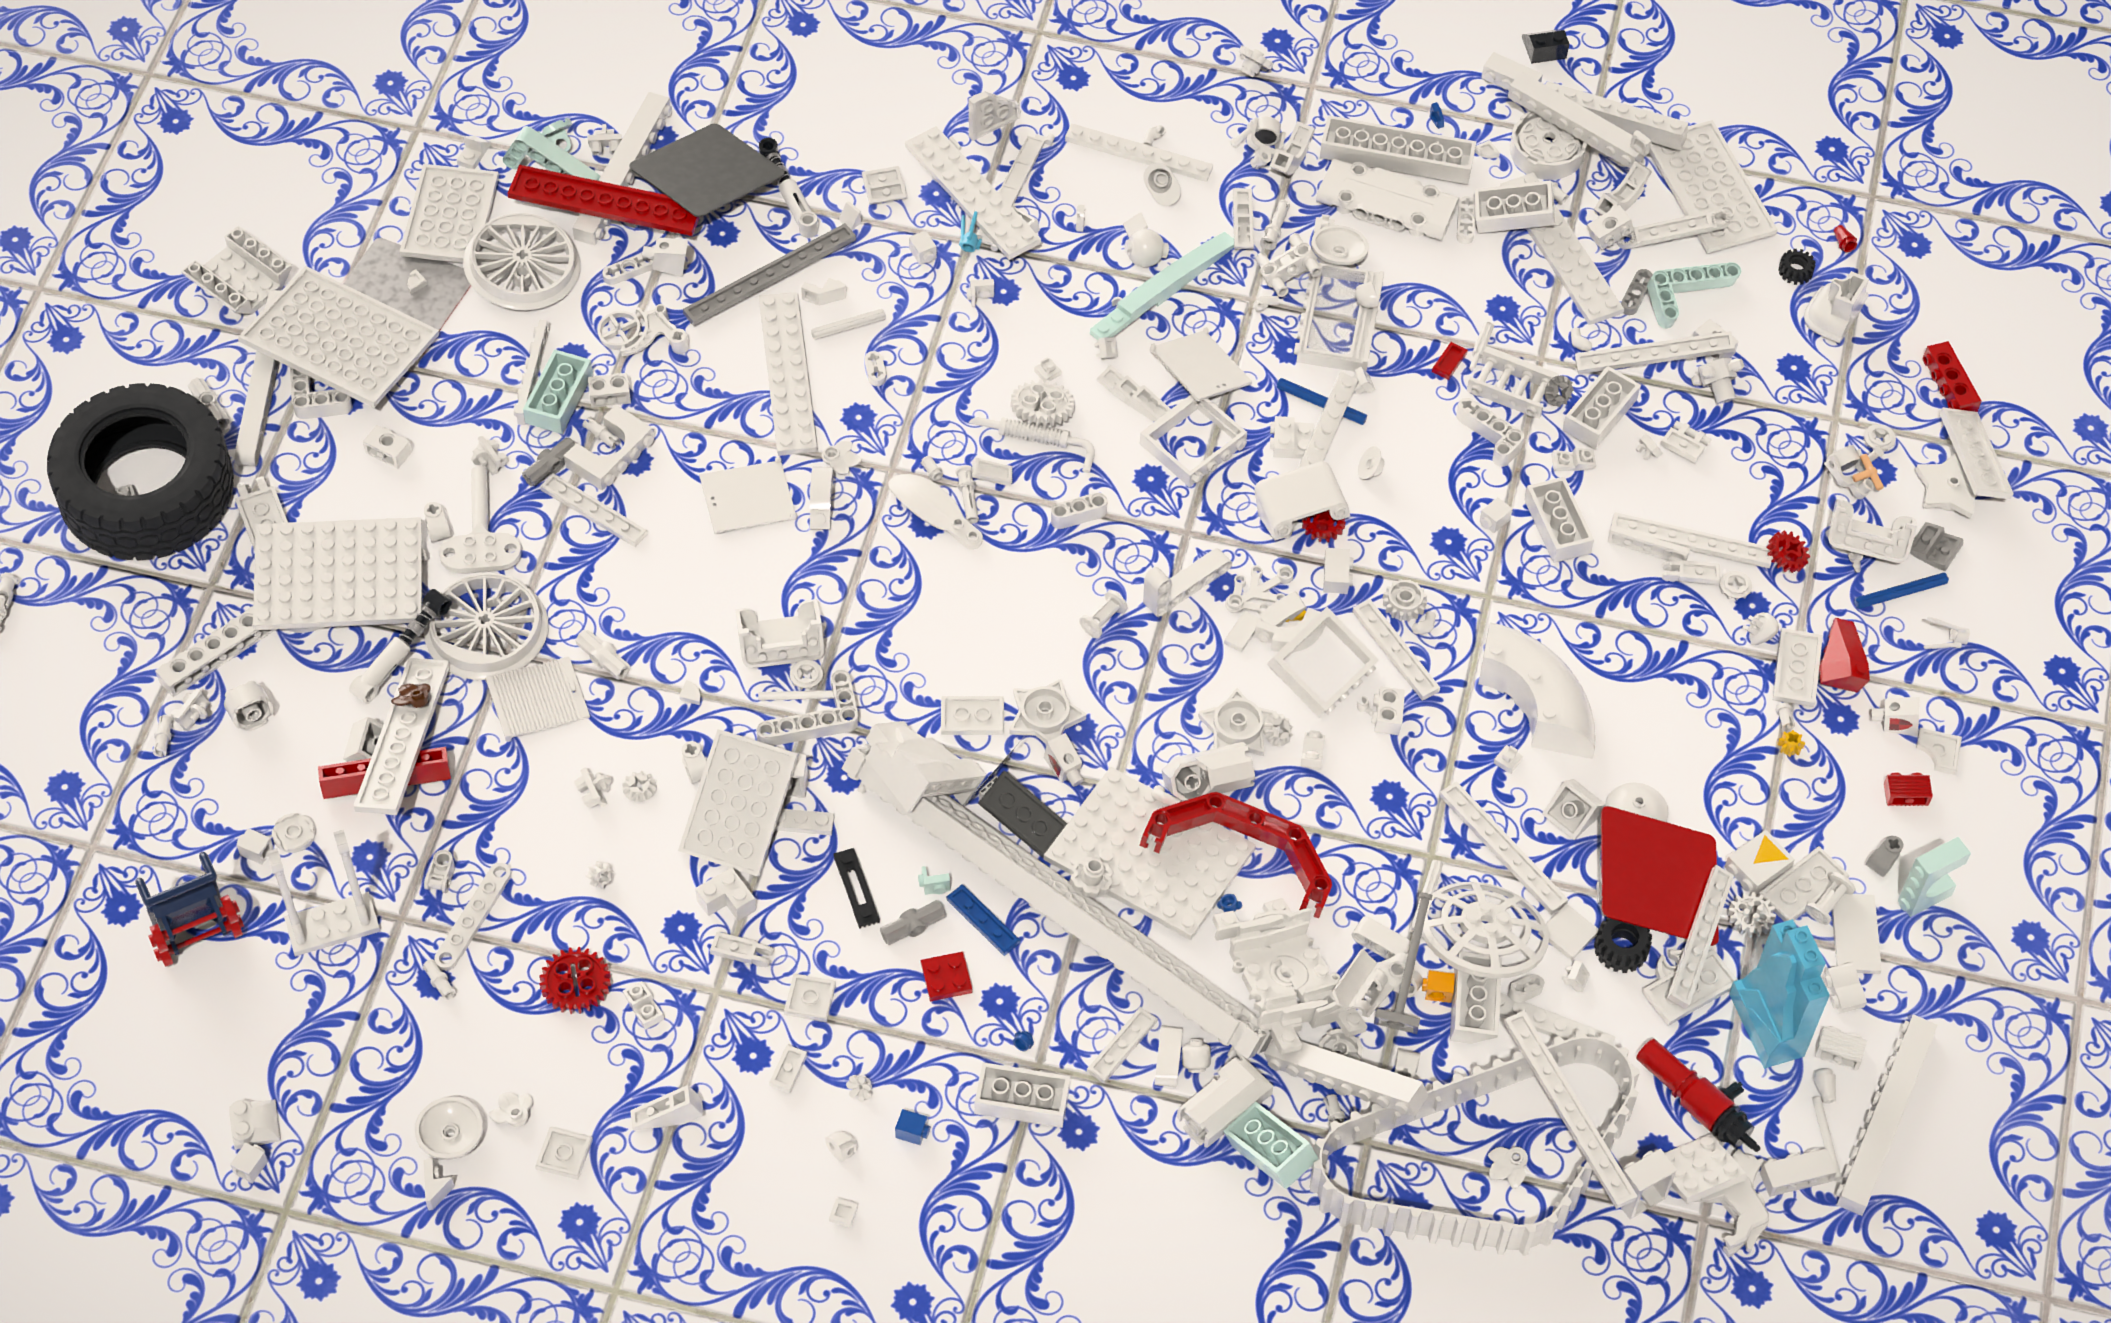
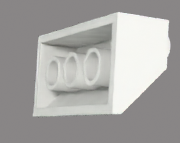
M1460 952L1457 957L1470 963L1491 967L1490 956ZM1499 957L1500 967H1502V958H1501V957ZM1454 968L1455 979L1451 1009L1450 1041L1474 1044L1498 1038L1501 979L1478 977Z

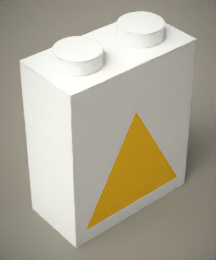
M1764 830L1730 854L1725 868L1741 883L1745 891L1751 894L1755 892V895H1757L1793 866L1795 859L1767 830Z

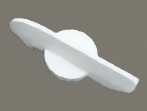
M1850 551L1848 554L1849 560L1854 563L1853 567L1859 573L1861 571L1860 561L1863 558V554Z

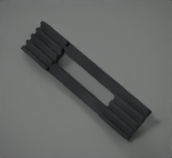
M850 848L833 853L859 929L862 926L865 928L866 925L871 926V924L875 925L876 922L877 924L880 923L855 849ZM851 870L855 871L866 903L858 905L847 874L848 871L849 873Z

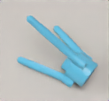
M977 211L973 214L969 232L966 234L965 215L961 217L959 246L966 252H974L975 249L979 250L982 239L978 240L977 235L973 233L978 214Z

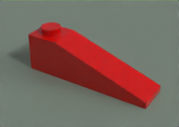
M1835 617L1828 636V644L1824 649L1825 654L1819 666L1820 683L1858 693L1870 681L1869 663L1854 622Z

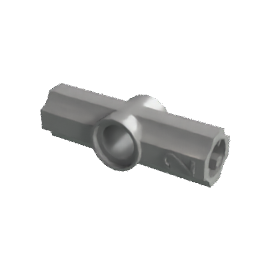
M566 437L551 450L544 449L538 455L537 461L522 472V477L530 486H535L547 475L558 473L565 462L564 455L575 445L574 441Z
M935 900L917 910L910 908L904 911L899 919L880 927V933L884 942L889 946L907 936L916 937L922 934L926 927L946 918V914L941 903Z

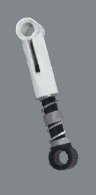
M773 138L762 139L759 142V153L784 170V176L776 180L779 185L778 189L799 226L801 236L813 238L818 234L817 215L810 209L796 181L790 179L787 168L781 162L777 141Z
M436 589L429 590L423 598L422 612L417 613V618L407 625L403 634H399V637H394L363 675L357 676L351 682L349 692L366 704L372 702L378 694L379 687L410 652L409 645L412 641L415 642L414 639L420 636L424 631V627L427 628L428 622L432 621L436 616H444L449 611L452 605L451 599Z

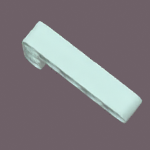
M528 126L522 128L502 158L503 163L511 169H516L525 155H527L549 171L597 181L601 177L590 167Z
M1728 262L1655 271L1647 284V289L1658 325L1668 329L1677 320L1679 308L1674 293L1733 286L1741 275V267L1737 263Z

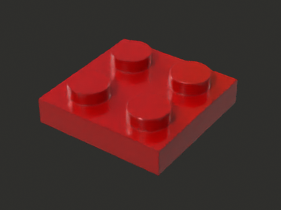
M963 951L920 960L930 1002L972 993V985Z

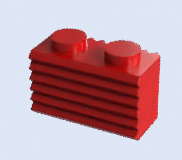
M1895 772L1887 775L1884 781L1887 806H1929L1933 797L1930 775H1923L1919 772L1912 773L1911 775H1902Z

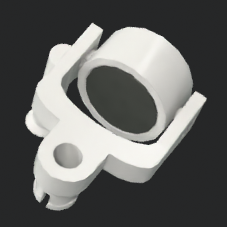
M1255 117L1247 123V129L1236 138H1232L1230 142L1234 148H1238L1240 143L1247 138V144L1255 150V156L1251 159L1250 164L1253 168L1259 169L1271 161L1277 149L1282 150L1286 132L1280 133L1281 124L1273 117ZM1275 144V149L1268 147Z
M1849 445L1832 453L1827 457V461L1824 464L1841 487H1849L1854 497L1863 499L1869 494V491L1874 489V484L1868 478L1854 482L1852 477L1843 475V471L1853 466L1859 472L1866 470L1860 459L1862 455L1861 449L1856 450L1853 445ZM1876 446L1875 450L1868 455L1870 461H1874L1879 456H1884V451L1881 447Z

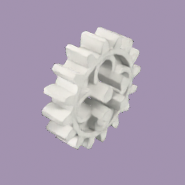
M1744 892L1742 898L1737 895L1735 901H1731L1727 914L1730 916L1729 923H1735L1733 929L1739 928L1741 930L1740 935L1747 932L1750 938L1753 933L1760 937L1762 932L1767 934L1769 928L1774 924L1776 914L1773 912L1775 907H1769L1770 900L1764 901L1762 894L1756 897L1755 892H1752L1751 896ZM1753 906H1758L1756 913H1754L1752 916L1750 924H1746L1747 918L1750 916Z

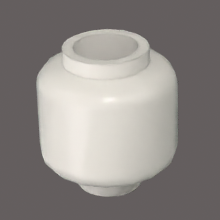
M1201 1039L1189 1040V1044L1184 1045L1182 1048V1065L1188 1069V1072H1205L1206 1068L1211 1065V1048L1209 1045L1204 1044Z

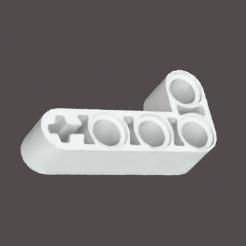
M1462 398L1458 402L1457 420L1495 444L1493 453L1494 464L1499 467L1507 466L1521 452L1524 433L1471 398Z

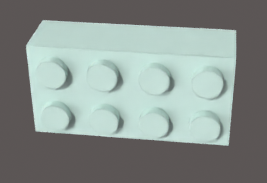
M554 349L523 408L525 423L562 434L588 385V377L593 375L591 360Z
M1254 1102L1223 1131L1235 1150L1285 1189L1313 1165V1162L1319 1160L1307 1140L1257 1102Z

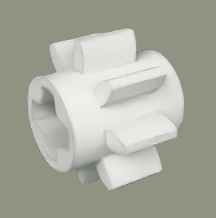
M596 861L595 865L588 866L589 871L585 877L591 879L589 883L591 886L595 887L597 885L599 888L604 889V885L611 884V876L614 873L608 870L610 868L609 864L604 863L602 865V863Z

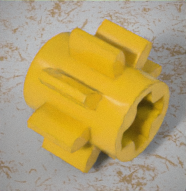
M1794 730L1788 733L1784 731L1777 745L1782 746L1780 752L1789 757L1795 754L1799 756L1801 749H1804L1805 742L1801 741L1802 734L1799 735Z

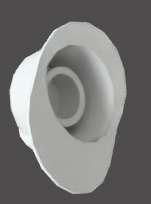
M1163 163L1149 165L1144 171L1143 181L1151 195L1163 206L1175 204L1181 195V187L1175 175Z

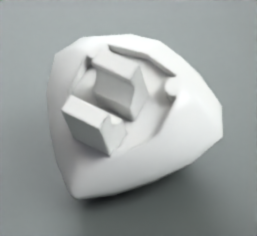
M1764 612L1758 613L1754 617L1749 616L1748 619L1752 620L1750 626L1743 625L1742 627L1749 632L1752 645L1767 642L1779 631V624L1775 617Z

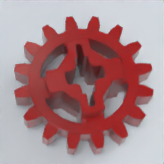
M1329 510L1302 518V529H1306L1305 534H1312L1311 539L1313 540L1317 537L1319 542L1322 539H1326L1329 542L1331 537L1336 540L1337 535L1343 534L1346 524L1345 518L1341 520L1333 519L1329 514Z
M1785 530L1781 533L1777 532L1768 541L1770 544L1767 546V549L1771 550L1768 556L1773 557L1772 563H1778V569L1782 566L1784 572L1790 569L1791 573H1794L1796 570L1799 572L1808 564L1810 555L1807 554L1809 548L1804 547L1806 542L1800 541L1799 535L1794 537L1792 531L1789 534Z

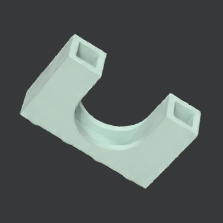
M1959 837L1915 859L1898 899L1901 909L1906 911L1910 917L1953 895L1957 885L1948 873L1967 864L1971 852Z

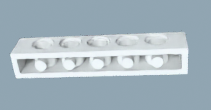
M251 606L238 617L232 618L227 624L214 630L206 638L197 641L192 647L179 653L174 659L162 664L155 670L158 681L174 698L277 629L254 630L253 606Z

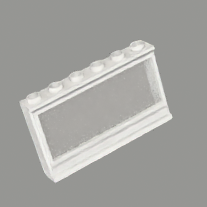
M1318 263L1322 269L1321 275L1312 277L1309 274V279L1312 282L1307 283L1306 294H1309V297L1304 298L1303 309H1306V312L1301 313L1300 324H1303V327L1298 328L1297 339H1300V342L1295 343L1294 354L1297 355L1296 363L1355 372L1356 369L1362 367L1367 371L1378 307L1366 308L1360 305L1355 297V291L1357 286L1372 281L1379 306L1384 271L1375 272Z

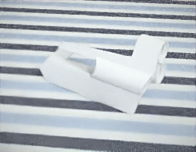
M1361 949L1332 991L1337 1006L1347 1011L1359 1009L1363 1012L1361 1016L1369 1018L1392 991L1399 994L1408 954L1399 952L1394 957L1377 963L1364 949ZM1413 971L1411 978L1413 986L1410 985L1408 998L1415 996L1423 983V978L1417 971ZM1364 995L1372 999L1370 1003L1362 1000Z

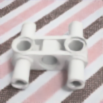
M1294 233L1289 237V242L1293 248L1276 258L1269 260L1265 253H1259L1255 258L1261 268L1260 273L1267 285L1274 288L1279 297L1287 295L1289 291L1284 282L1308 269L1312 277H1318L1322 273V269L1317 263V256L1310 244L1303 242L1298 233Z

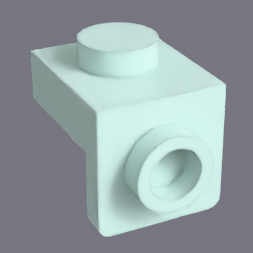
M926 866L921 867L918 882L919 887L924 888L925 895H940L950 891L949 873L927 876Z

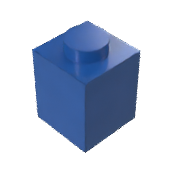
M902 1109L895 1126V1138L921 1146L923 1138H928L931 1128L928 1125V1116Z

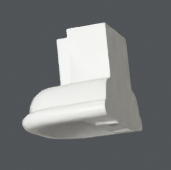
M1851 271L1846 279L1834 278L1831 283L1822 286L1816 291L1804 312V320L1809 329L1823 337L1841 343L1868 299L1869 295L1866 289L1869 278Z

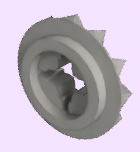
M1563 375L1553 377L1545 388L1547 402L1558 407L1567 404V401L1572 398V391H1574L1572 387L1573 382ZM1558 387H1560V388L1563 389V390L1561 391V392H1562V396L1559 395V394H1557V393L1559 392V390H1558L1559 388H1558Z

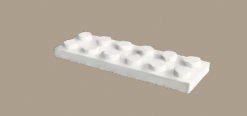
M1943 407L1939 414L1974 495L2011 499L2014 493L1978 412Z

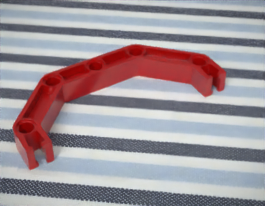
M1211 792L1166 806L1152 813L1139 846L1147 848L1149 845L1147 843L1148 837L1152 834L1155 837H1159L1154 841L1156 845L1153 851L1158 854L1167 836L1210 822H1215L1283 850L1306 892L1299 910L1306 909L1310 899L1319 902L1315 905L1316 911L1313 916L1319 919L1332 888V881L1302 826L1218 792Z

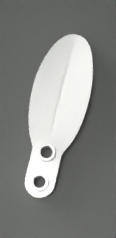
M912 474L897 475L888 482L889 488L896 498L923 521L938 529L948 531L952 537L967 549L975 550L982 545V533L963 517L956 502L936 483Z

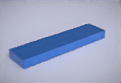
M963 884L946 896V900L1003 956H1006L1020 944V939Z

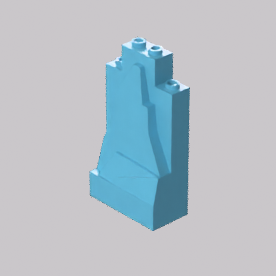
M1793 919L1772 925L1757 968L1753 969L1743 979L1733 981L1729 992L1764 1069L1805 1057L1830 997L1821 978L1826 962L1808 926L1797 928Z

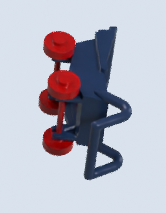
M206 852L199 853V859L205 872L204 875L156 895H150L143 878L139 877L135 880L152 926L149 927L152 934L148 935L152 947H157L153 950L157 961H163L165 967L173 964L171 955H179L178 949L222 932L223 936H225L227 932L231 931L234 938L243 935L241 927H244L240 915H237L240 912L236 900L231 901L228 894L223 897L220 896L216 883L217 874ZM212 920L219 925L215 929L178 944L175 943L176 934Z

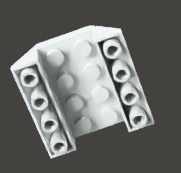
M238 225L224 236L226 247L204 265L195 259L182 269L181 273L234 313L253 314L267 303L270 290H282L293 266Z

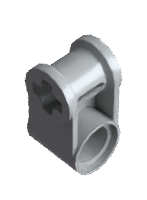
M1893 835L1887 837L1880 847L1872 853L1865 865L1884 877L1892 868L1904 847L1902 839Z

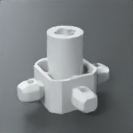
M1721 358L1699 366V373L1691 378L1692 383L1695 386L1712 387L1717 404L1730 402L1736 399L1731 380L1738 377L1736 372L1744 367L1743 360Z

